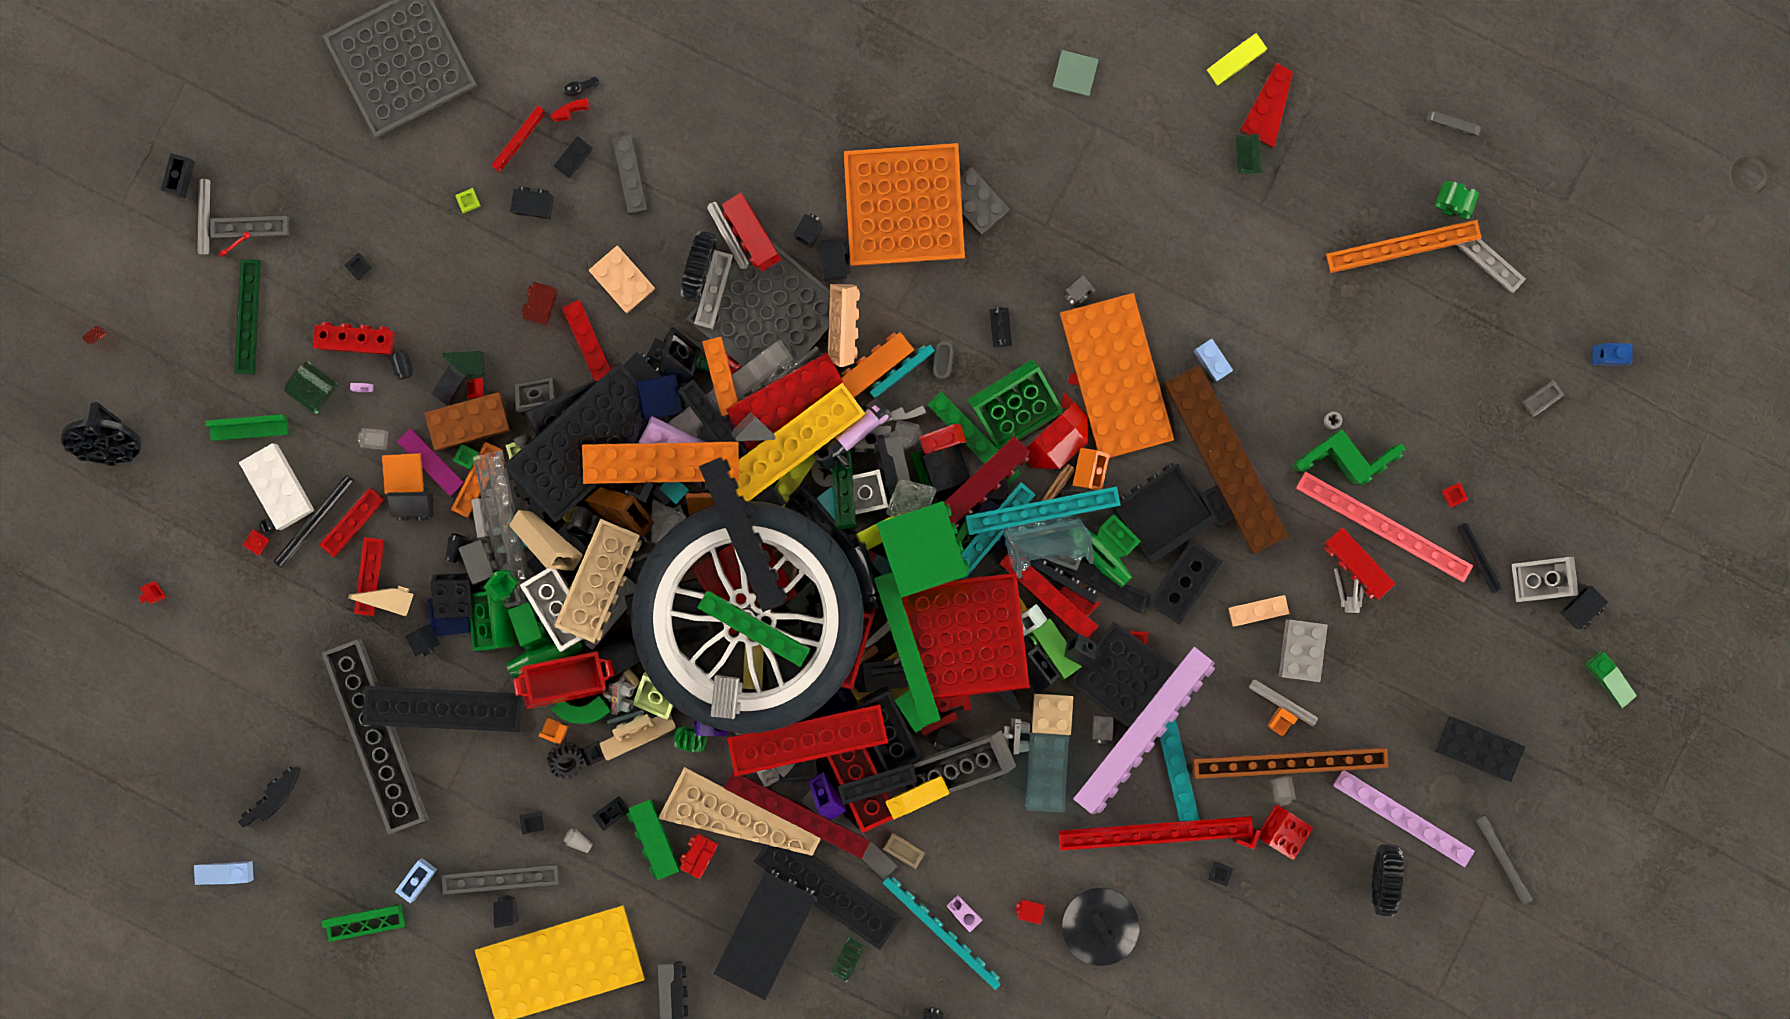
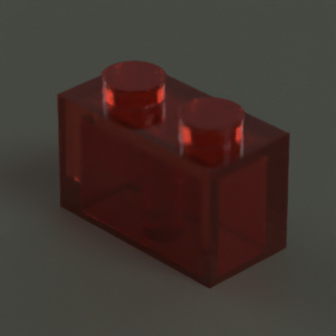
M534 282L533 286L530 285L527 292L529 299L527 304L523 305L521 312L523 319L547 327L558 290Z

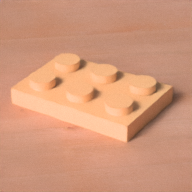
M618 245L589 269L590 273L627 314L655 290V287Z

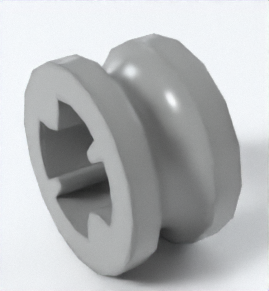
M1330 412L1324 418V425L1330 430L1337 429L1342 424V417L1337 412ZM1332 416H1335V420L1338 421L1334 426L1331 425V421H1328V418H1332Z

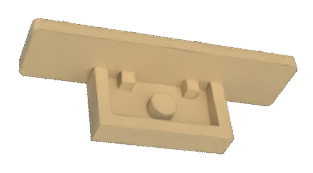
M648 714L638 715L629 723L619 724L616 729L612 730L614 737L601 742L600 747L605 759L609 761L675 730L676 726L671 714L668 720L659 716L651 719Z

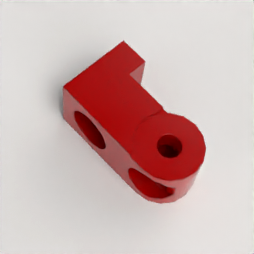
M969 695L940 698L935 701L937 710L940 712H946L950 708L963 706L964 711L972 710Z

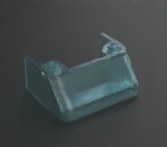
M1069 515L1004 529V538L1011 567L1018 578H1022L1021 571L1026 570L1031 565V560L1067 554L1074 560L1086 557L1090 564L1094 563L1091 534L1077 515Z

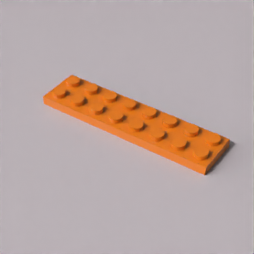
M739 441L582 445L583 484L646 483V481L649 483L705 482L699 466L719 457H723V460H728L731 467L729 471L731 478L735 477L737 481L740 480Z

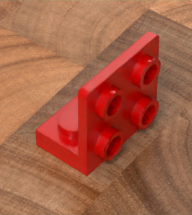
M1276 804L1259 830L1261 831L1259 839L1294 860L1312 832L1313 827Z

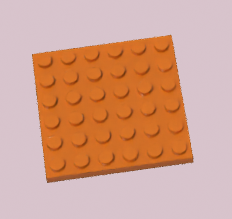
M958 143L844 151L850 266L965 259Z

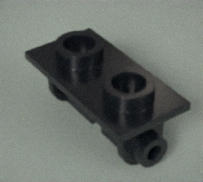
M1008 307L989 309L993 347L1011 346L1012 338Z

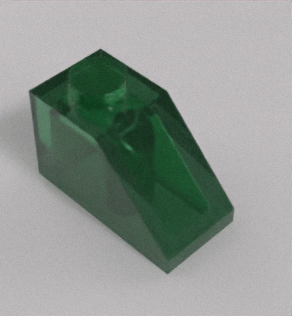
M484 352L443 353V357L468 376L469 379L485 376Z

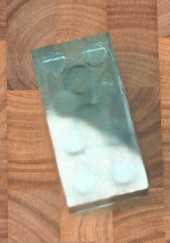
M1029 732L1026 810L1065 813L1069 735Z

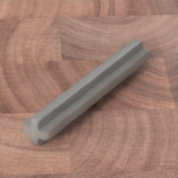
M199 179L198 254L207 255L209 254L210 180Z
M710 203L707 209L741 269L747 268L750 261L724 217L718 203Z
M1257 680L1251 681L1249 685L1251 690L1282 707L1311 726L1316 724L1318 718Z

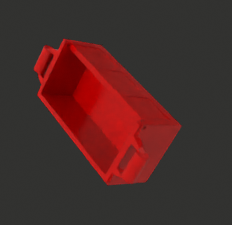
M598 651L521 666L518 671L519 677L512 681L515 695L524 696L526 709L602 694L606 689L604 681L615 674L612 661L599 659ZM602 662H604L607 677H603Z

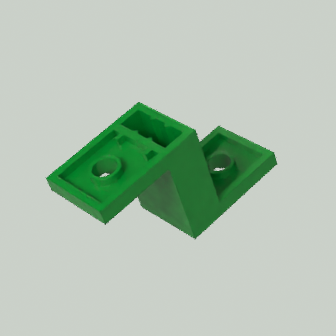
M1339 430L1290 467L1294 472L1301 471L1302 473L1314 465L1312 461L1315 459L1316 461L1321 460L1329 454L1352 486H1361L1373 479L1371 475L1379 474L1388 468L1386 465L1388 462L1392 463L1403 456L1402 452L1406 449L1402 443L1394 445L1368 464L1343 430Z

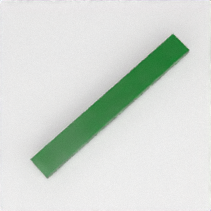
M893 572L876 577L874 580L921 724L925 726L940 721L936 703Z

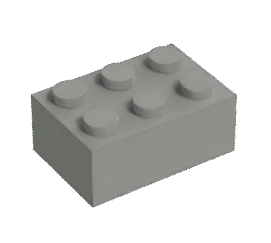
M1286 619L1279 677L1315 682L1321 681L1328 625Z

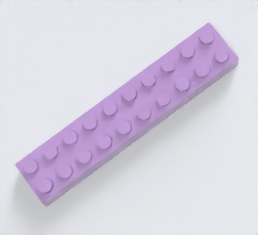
M1194 647L1074 797V800L1091 814L1101 813L1107 805L1105 801L1108 797L1113 798L1119 790L1117 786L1120 782L1125 783L1131 775L1129 773L1131 768H1136L1142 762L1143 758L1141 756L1143 753L1149 752L1153 748L1155 738L1161 737L1167 730L1166 724L1169 721L1173 722L1179 715L1178 709L1188 704L1191 700L1189 695L1193 691L1197 692L1203 685L1201 680L1205 675L1207 677L1211 675L1215 669L1213 667L1215 663Z

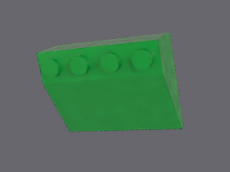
M1033 360L1025 363L967 400L998 450L1014 436L1020 440L1064 412L1042 371Z

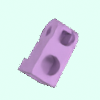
M958 895L946 905L969 932L983 921Z

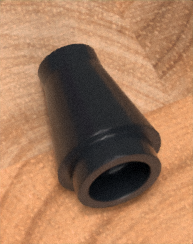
M451 533V536L448 537L445 560L456 563L460 555L459 548L466 545L465 536Z

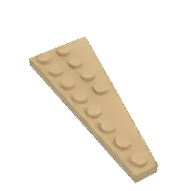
M684 767L659 816L661 820L808 855L814 854L821 838L727 791L723 786Z

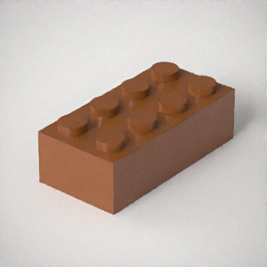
M499 392L424 413L433 447L436 451L512 431L504 399Z

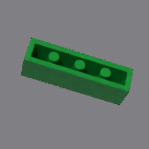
M652 798L628 808L629 812L627 815L631 824L634 823L637 829L634 831L638 841H642L644 846L642 848L645 859L649 858L652 865L649 866L652 876H656L657 880L679 872L681 869Z

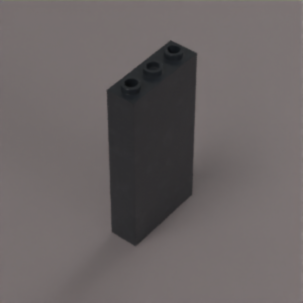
M766 868L714 975L766 1000L818 896V893L815 892L816 890L808 885L804 887L798 884L799 881L793 877L788 876L786 878L782 876L781 872L775 868Z

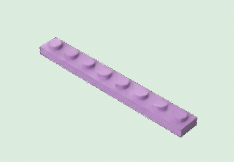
M1341 770L1332 785L1463 867L1467 865L1475 852L1470 847L1345 770Z

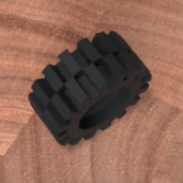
M562 742L561 746L559 743L556 744L557 748L552 747L551 752L548 751L547 762L550 771L557 778L561 776L562 779H565L567 775L568 778H572L571 774L576 776L578 774L577 770L581 771V766H584V759L580 748L575 743L573 745L572 742H568V745H566V742ZM564 757H572L567 763H558Z

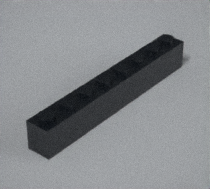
M719 457L699 466L762 612L784 604L786 602L784 598H787V594L783 586L779 587L777 583L779 576L776 569H771L769 562L771 558L767 550L763 551L761 546L763 540L760 533H755L753 528L755 521L752 515L747 514L745 510L747 503L743 495L739 496L737 489L739 485L736 478H731L729 471L731 467L728 460H723V457Z

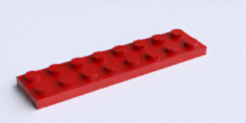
M880 704L801 721L768 732L746 733L727 738L735 776L888 743Z

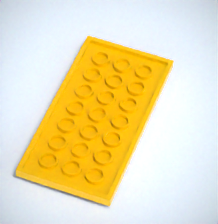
M624 905L475 949L494 1019H517L645 980Z

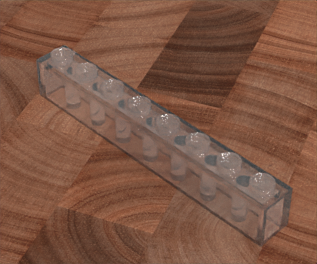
M782 340L775 342L732 374L738 401L744 399L751 391L754 393L762 388L761 384L766 380L770 382L778 376L777 372L782 368L785 371L793 365L792 361L795 358ZM712 389L706 396L721 414L715 389ZM690 407L667 423L694 437H697L701 433L700 429L704 427Z
M503 451L474 456L473 460L498 571L508 569L518 581V585L510 596L504 599L505 607L522 605L530 601L520 585L529 580L530 576L522 540L509 526L516 511L507 470L503 466L505 464Z

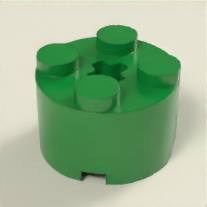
M1446 181L1441 185L1434 207L1442 210L1441 213L1446 216L1455 214L1459 215L1458 217L1461 219L1469 220L1478 200L1479 192L1473 188L1468 191L1465 188L1466 185Z

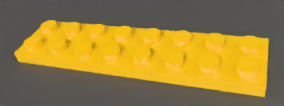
M843 383L775 432V440L763 441L739 459L740 480L737 481L739 496L743 495L745 501H750L865 415V412Z

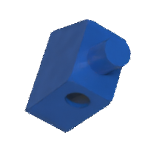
M1625 343L1592 346V365L1629 366L1632 364L1633 345Z

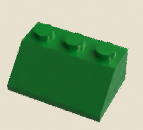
M487 591L472 593L473 615L469 617L473 652L515 646L512 622L508 610H510L509 597L494 601Z

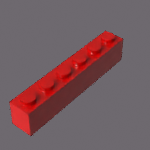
M1013 549L998 563L1009 574L1016 573L1017 581L1076 634L1089 638L1097 629L1098 625Z

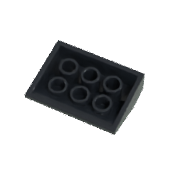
M697 578L680 582L678 585L682 589L704 593L703 587ZM675 593L672 606L674 611L695 615H709L697 608L702 600L701 598ZM634 594L624 596L631 625ZM672 616L673 633L678 646L710 639L715 636L712 621H694Z

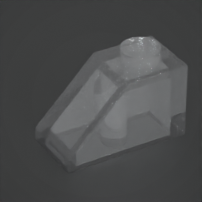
M897 420L895 431H899L903 451H906L913 447L916 441H920L923 430H919L920 425Z

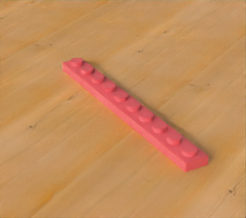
M1307 472L1303 473L1295 488L1461 582H1465L1473 567L1470 563Z

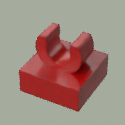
M154 581L140 588L143 594L138 598L142 604L147 601L153 604L163 600L166 596L158 583Z

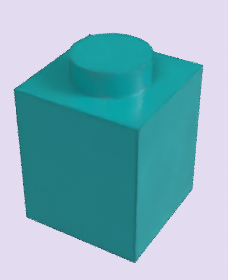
M660 482L662 486L659 489L676 505L690 492L681 482Z

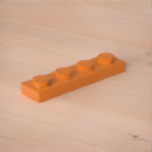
M722 337L702 341L721 416H727L726 408L738 402V397Z

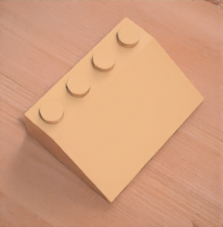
M830 284L828 355L833 364L839 367L853 364L854 358H857L855 339L858 338V328L855 327L856 320L859 318V310L856 308V301H859L860 293L855 285Z

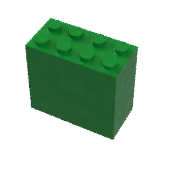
M943 501L876 523L901 598L968 576L967 572L970 571L967 559H962L961 553L964 550L961 541H956L955 534H958L955 523H950L948 517L952 515L948 504L944 505Z

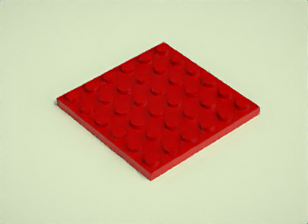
M1016 573L953 580L902 597L903 606L934 699L1030 688Z

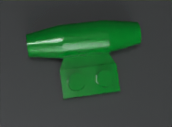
M1114 514L1100 527L1098 535H1095L1080 523H1077L1070 529L1068 535L1080 552H1083V555L1103 575L1120 587H1123L1133 577L1120 560V557L1128 555L1141 541Z
M546 630L547 634L544 635L546 640L525 648L527 652L507 663L508 671L512 678L518 677V671L521 666L575 656L584 651L582 640L560 652Z

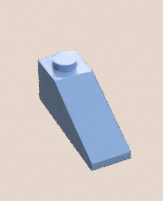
M253 861L194 865L195 885L251 882L254 880Z

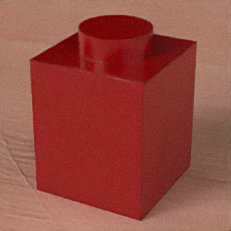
M1021 898V902L1016 904L1015 914H1018L1017 918L1019 920L1041 924L1045 905L1044 903Z

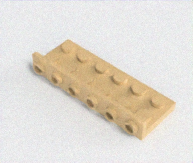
M600 519L554 627L593 644L596 640L600 641L604 632L601 630L603 622L607 623L611 616V612H608L611 604L615 606L619 597L616 594L618 587H623L627 578L624 576L626 569H631L634 559L631 558L633 552H638L642 543L639 540L640 535Z

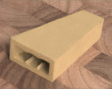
M518 510L509 525L548 569L574 571L583 557L575 547L531 511Z

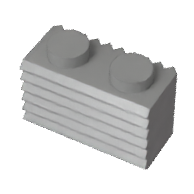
M715 676L711 707L712 717L735 719L736 714H740L741 703L737 702L738 694H742L743 683H739L740 678Z

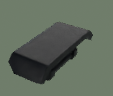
M896 659L860 663L854 683L855 688L859 693L877 691L885 686L888 689L909 687L901 661L897 664H894Z

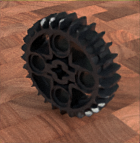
M698 231L696 233L682 279L681 297L692 302H699L701 300L717 244V237L712 233Z
M1381 844L1376 851L1371 882L1372 908L1376 915L1394 916L1399 910L1400 899H1402L1401 894L1403 892L1402 887L1404 885L1403 852L1398 845Z

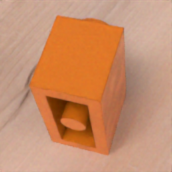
M1080 448L1073 486L1090 490H1101L1110 454Z

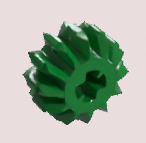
M693 727L677 728L674 735V746L684 751H703L707 737L696 736Z

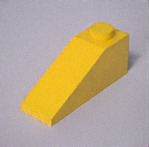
M939 776L896 794L886 801V805L893 819H896L950 794L942 776Z

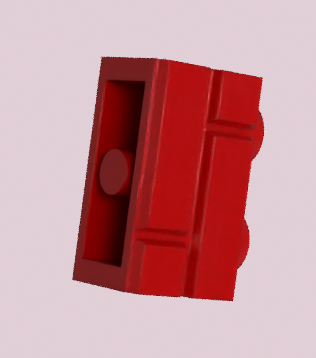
M954 424L920 436L923 451L927 455L964 443L966 438L961 424Z
M698 833L697 836L693 835L688 843V846L691 848L688 853L684 852L679 860V863L682 864L680 869L701 879L719 843L701 833Z

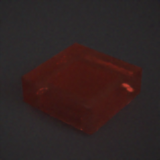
M95 326L82 338L86 343L93 345L107 332L103 327Z

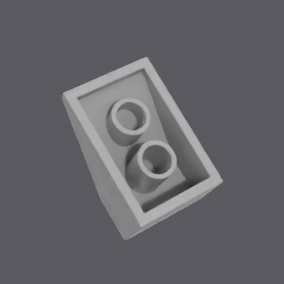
M1574 557L1512 564L1516 602L1579 595Z

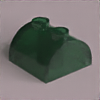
M305 362L291 376L284 392L317 415L339 384L310 362Z

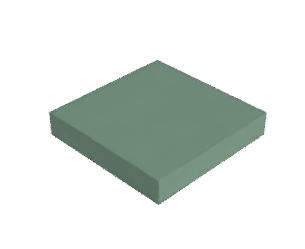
M1061 50L1052 88L1089 97L1099 59Z

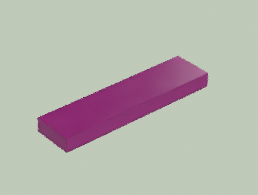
M410 428L397 441L408 454L421 453L422 468L449 496H452L463 486L464 482L413 429Z

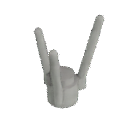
M1335 568L1334 572L1341 599V607H1345V612L1360 613L1365 588L1361 585L1359 596L1357 597L1358 580L1356 579L1353 596H1348L1347 600H1345L1338 569Z

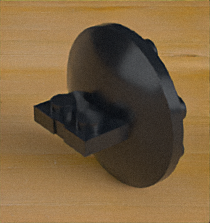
M98 402L90 404L88 419L74 421L66 425L61 434V443L64 446V450L77 456L79 461L103 463L108 466L132 462L139 455L142 446L139 435L131 428L122 425L121 419L110 413Z
M1093 888L1080 893L1069 903L1062 919V933L1067 947L1078 959L1091 965L1106 966L1119 962L1132 951L1139 935V919L1133 905L1125 896L1112 889Z

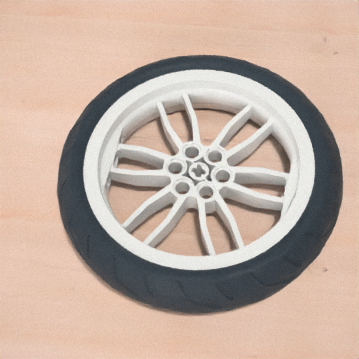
M746 501L747 507H745L747 514L752 515L755 521V525H753L755 533H760L763 543L775 546L784 554L772 569L775 568L777 571L785 561L789 560L800 570L797 577L784 588L785 592L790 591L802 576L806 574L815 582L823 606V618L799 613H774L771 609L762 612L761 608L755 604V594L749 591L748 578L737 553L742 588L734 590L723 571L716 548L732 543L715 505L700 510L675 525L656 544L645 561L638 576L632 601V635L637 654L645 672L657 691L675 708L695 721L709 727L737 733H762L783 728L804 719L820 709L838 691L851 671L863 634V601L854 569L843 550L817 523L783 506L761 501ZM709 551L712 553L718 575L730 596V603L747 613H751L752 616L759 620L763 616L770 617L772 620L770 626L799 643L812 645L817 648L809 663L788 682L785 683L783 681L773 652L761 645L771 661L779 684L778 687L763 691L754 665L753 646H757L759 643L750 640L749 637L740 632L737 637L731 636L729 633L730 626L724 623V630L705 643L691 660L679 650L673 633L672 616L694 621L721 622L711 615H695L672 609L675 593L701 599L704 597L705 593L682 589L678 585L691 565ZM743 593L746 596L747 600L744 604L737 602V594ZM777 619H799L822 624L820 641L794 636L777 628ZM724 636L730 641V644L720 662L710 673L706 674L704 670L695 664L696 660L709 646ZM738 641H742L746 644L748 666L756 692H742L741 695L738 694L737 702L741 703L740 714H736L735 719L712 717L711 707L714 681L711 677L726 662Z

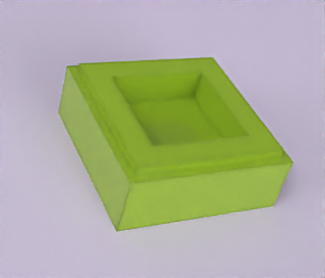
M473 188L455 195L463 214L481 206Z

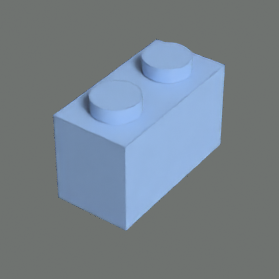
M1210 339L1193 351L1214 383L1233 371L1213 339Z
M421 858L395 892L409 903H412L438 869Z

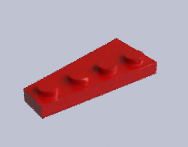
M1278 63L1275 64L1240 129L1241 132L1274 148L1293 71Z

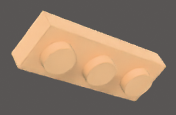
M1285 595L1228 608L1232 627L1289 614Z

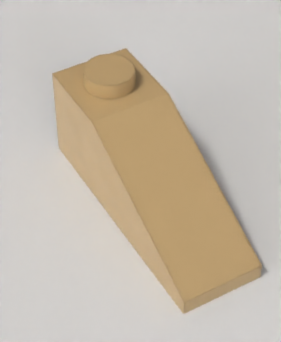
M398 586V589L388 588L349 594L348 598L407 616L414 594L409 593L410 589Z

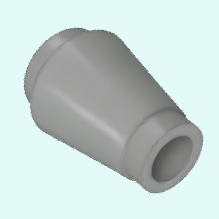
M570 828L563 839L566 846L588 853L593 845L577 829Z

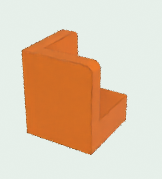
M1279 707L1267 724V727L1284 736L1291 724L1294 725L1298 718L1282 707Z
M547 718L539 737L562 744L569 725Z

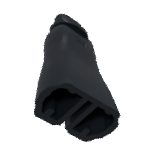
M865 542L843 548L842 550L856 574L862 601L867 611L880 607L881 604L878 600L880 596Z

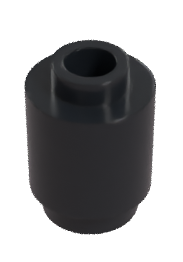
M403 350L392 353V357L389 359L394 375L397 376L398 380L412 377L413 368L408 353H404Z

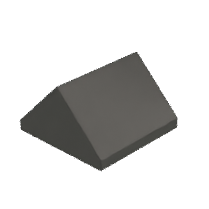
M553 378L515 385L516 411L520 414L556 397Z
M751 412L732 431V436L736 441L775 440V435Z

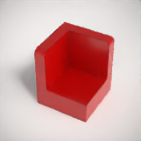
M1253 828V837L1234 838L1233 841L1255 849L1261 831Z

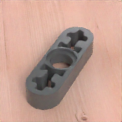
M1428 111L1425 120L1431 125L1474 138L1479 137L1481 130L1479 125L1435 111Z

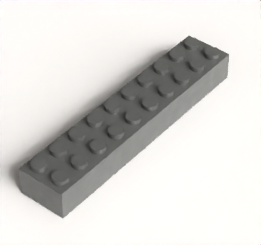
M357 639L322 652L324 662L388 835L428 820L395 727L362 725L365 686H379L363 639Z

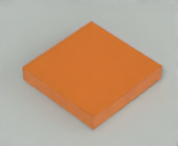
M421 453L382 455L385 494L424 491Z

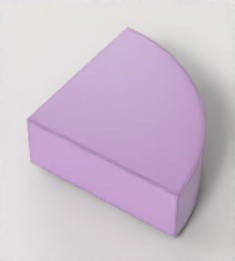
M350 383V390L353 392H372L374 385Z

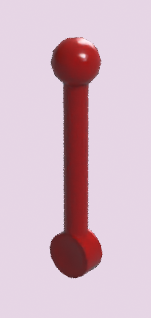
M244 232L241 238L221 251L219 255L221 257L227 255L231 249L244 239H249L250 233Z

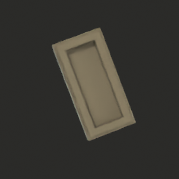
M895 833L891 834L883 847V850L914 869L917 868L926 853Z

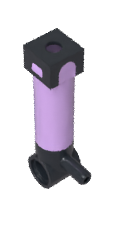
M877 397L867 405L868 410L865 411V415L814 452V457L821 468L826 470L832 469L837 464V461L845 469L849 468L850 462L843 454L879 424L883 427L893 419L888 408Z

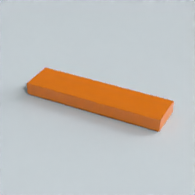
M485 441L451 508L452 511L466 518L470 517L473 511L471 500L480 498L503 452L502 449Z

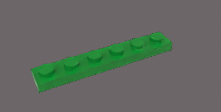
M942 392L928 404L947 426L961 424L966 438L964 443L984 464L999 451ZM1014 468L1016 472L1009 479L1006 477L1002 479L1008 480V486L1021 474L1016 468Z
M709 590L706 591L697 607L801 667L810 651V648Z

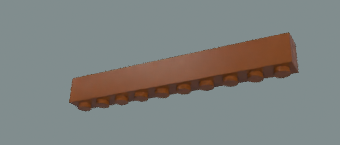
M1385 747L1192 758V774L1195 779L1389 768L1388 750Z

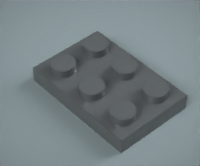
M971 167L960 177L962 215L982 236L1010 209Z

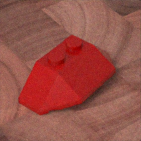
M1076 403L1071 405L1026 447L1030 451L1027 455L1030 459L1026 463L1031 468L1060 469L1080 448H1083L1088 443V416Z

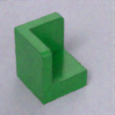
M508 569L494 572L483 588L494 601H499L510 596L518 585V581Z

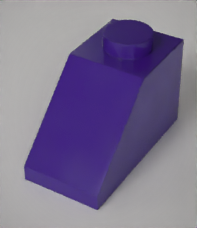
M823 772L808 782L818 813L829 820H833L846 811L840 793L826 773Z

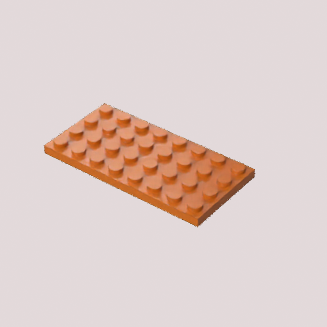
M1134 293L1061 312L1060 317L1097 451L1110 454L1109 458L1174 441Z

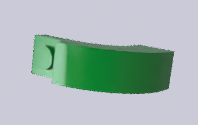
M601 695L585 706H576L568 701L556 703L551 710L568 722L586 724L608 715L611 712V707Z

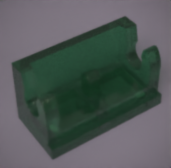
M1260 134L1236 135L1238 173H1262Z

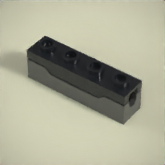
M899 431L877 435V442L874 443L876 454L880 453L881 456L878 465L880 472L884 471L885 474L882 482L884 490L888 489L889 495L886 496L888 507H893L894 513L916 508Z
M683 961L659 962L660 1019H685V1017H688V1005L684 1004V997H687V986H684L683 978L687 977L686 966H683Z

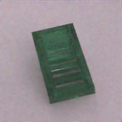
M848 937L830 973L848 982L865 945ZM851 945L859 949L858 953L849 949L848 946ZM845 952L855 956L854 960L844 955ZM843 959L851 963V966L845 965L841 960ZM838 966L847 970V974L838 970Z

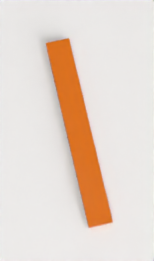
M1472 220L1327 253L1326 258L1330 273L1471 242L1482 237L1478 220Z

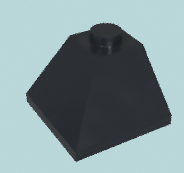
M674 327L670 328L662 353L664 375L675 384L680 385L693 376L701 349Z

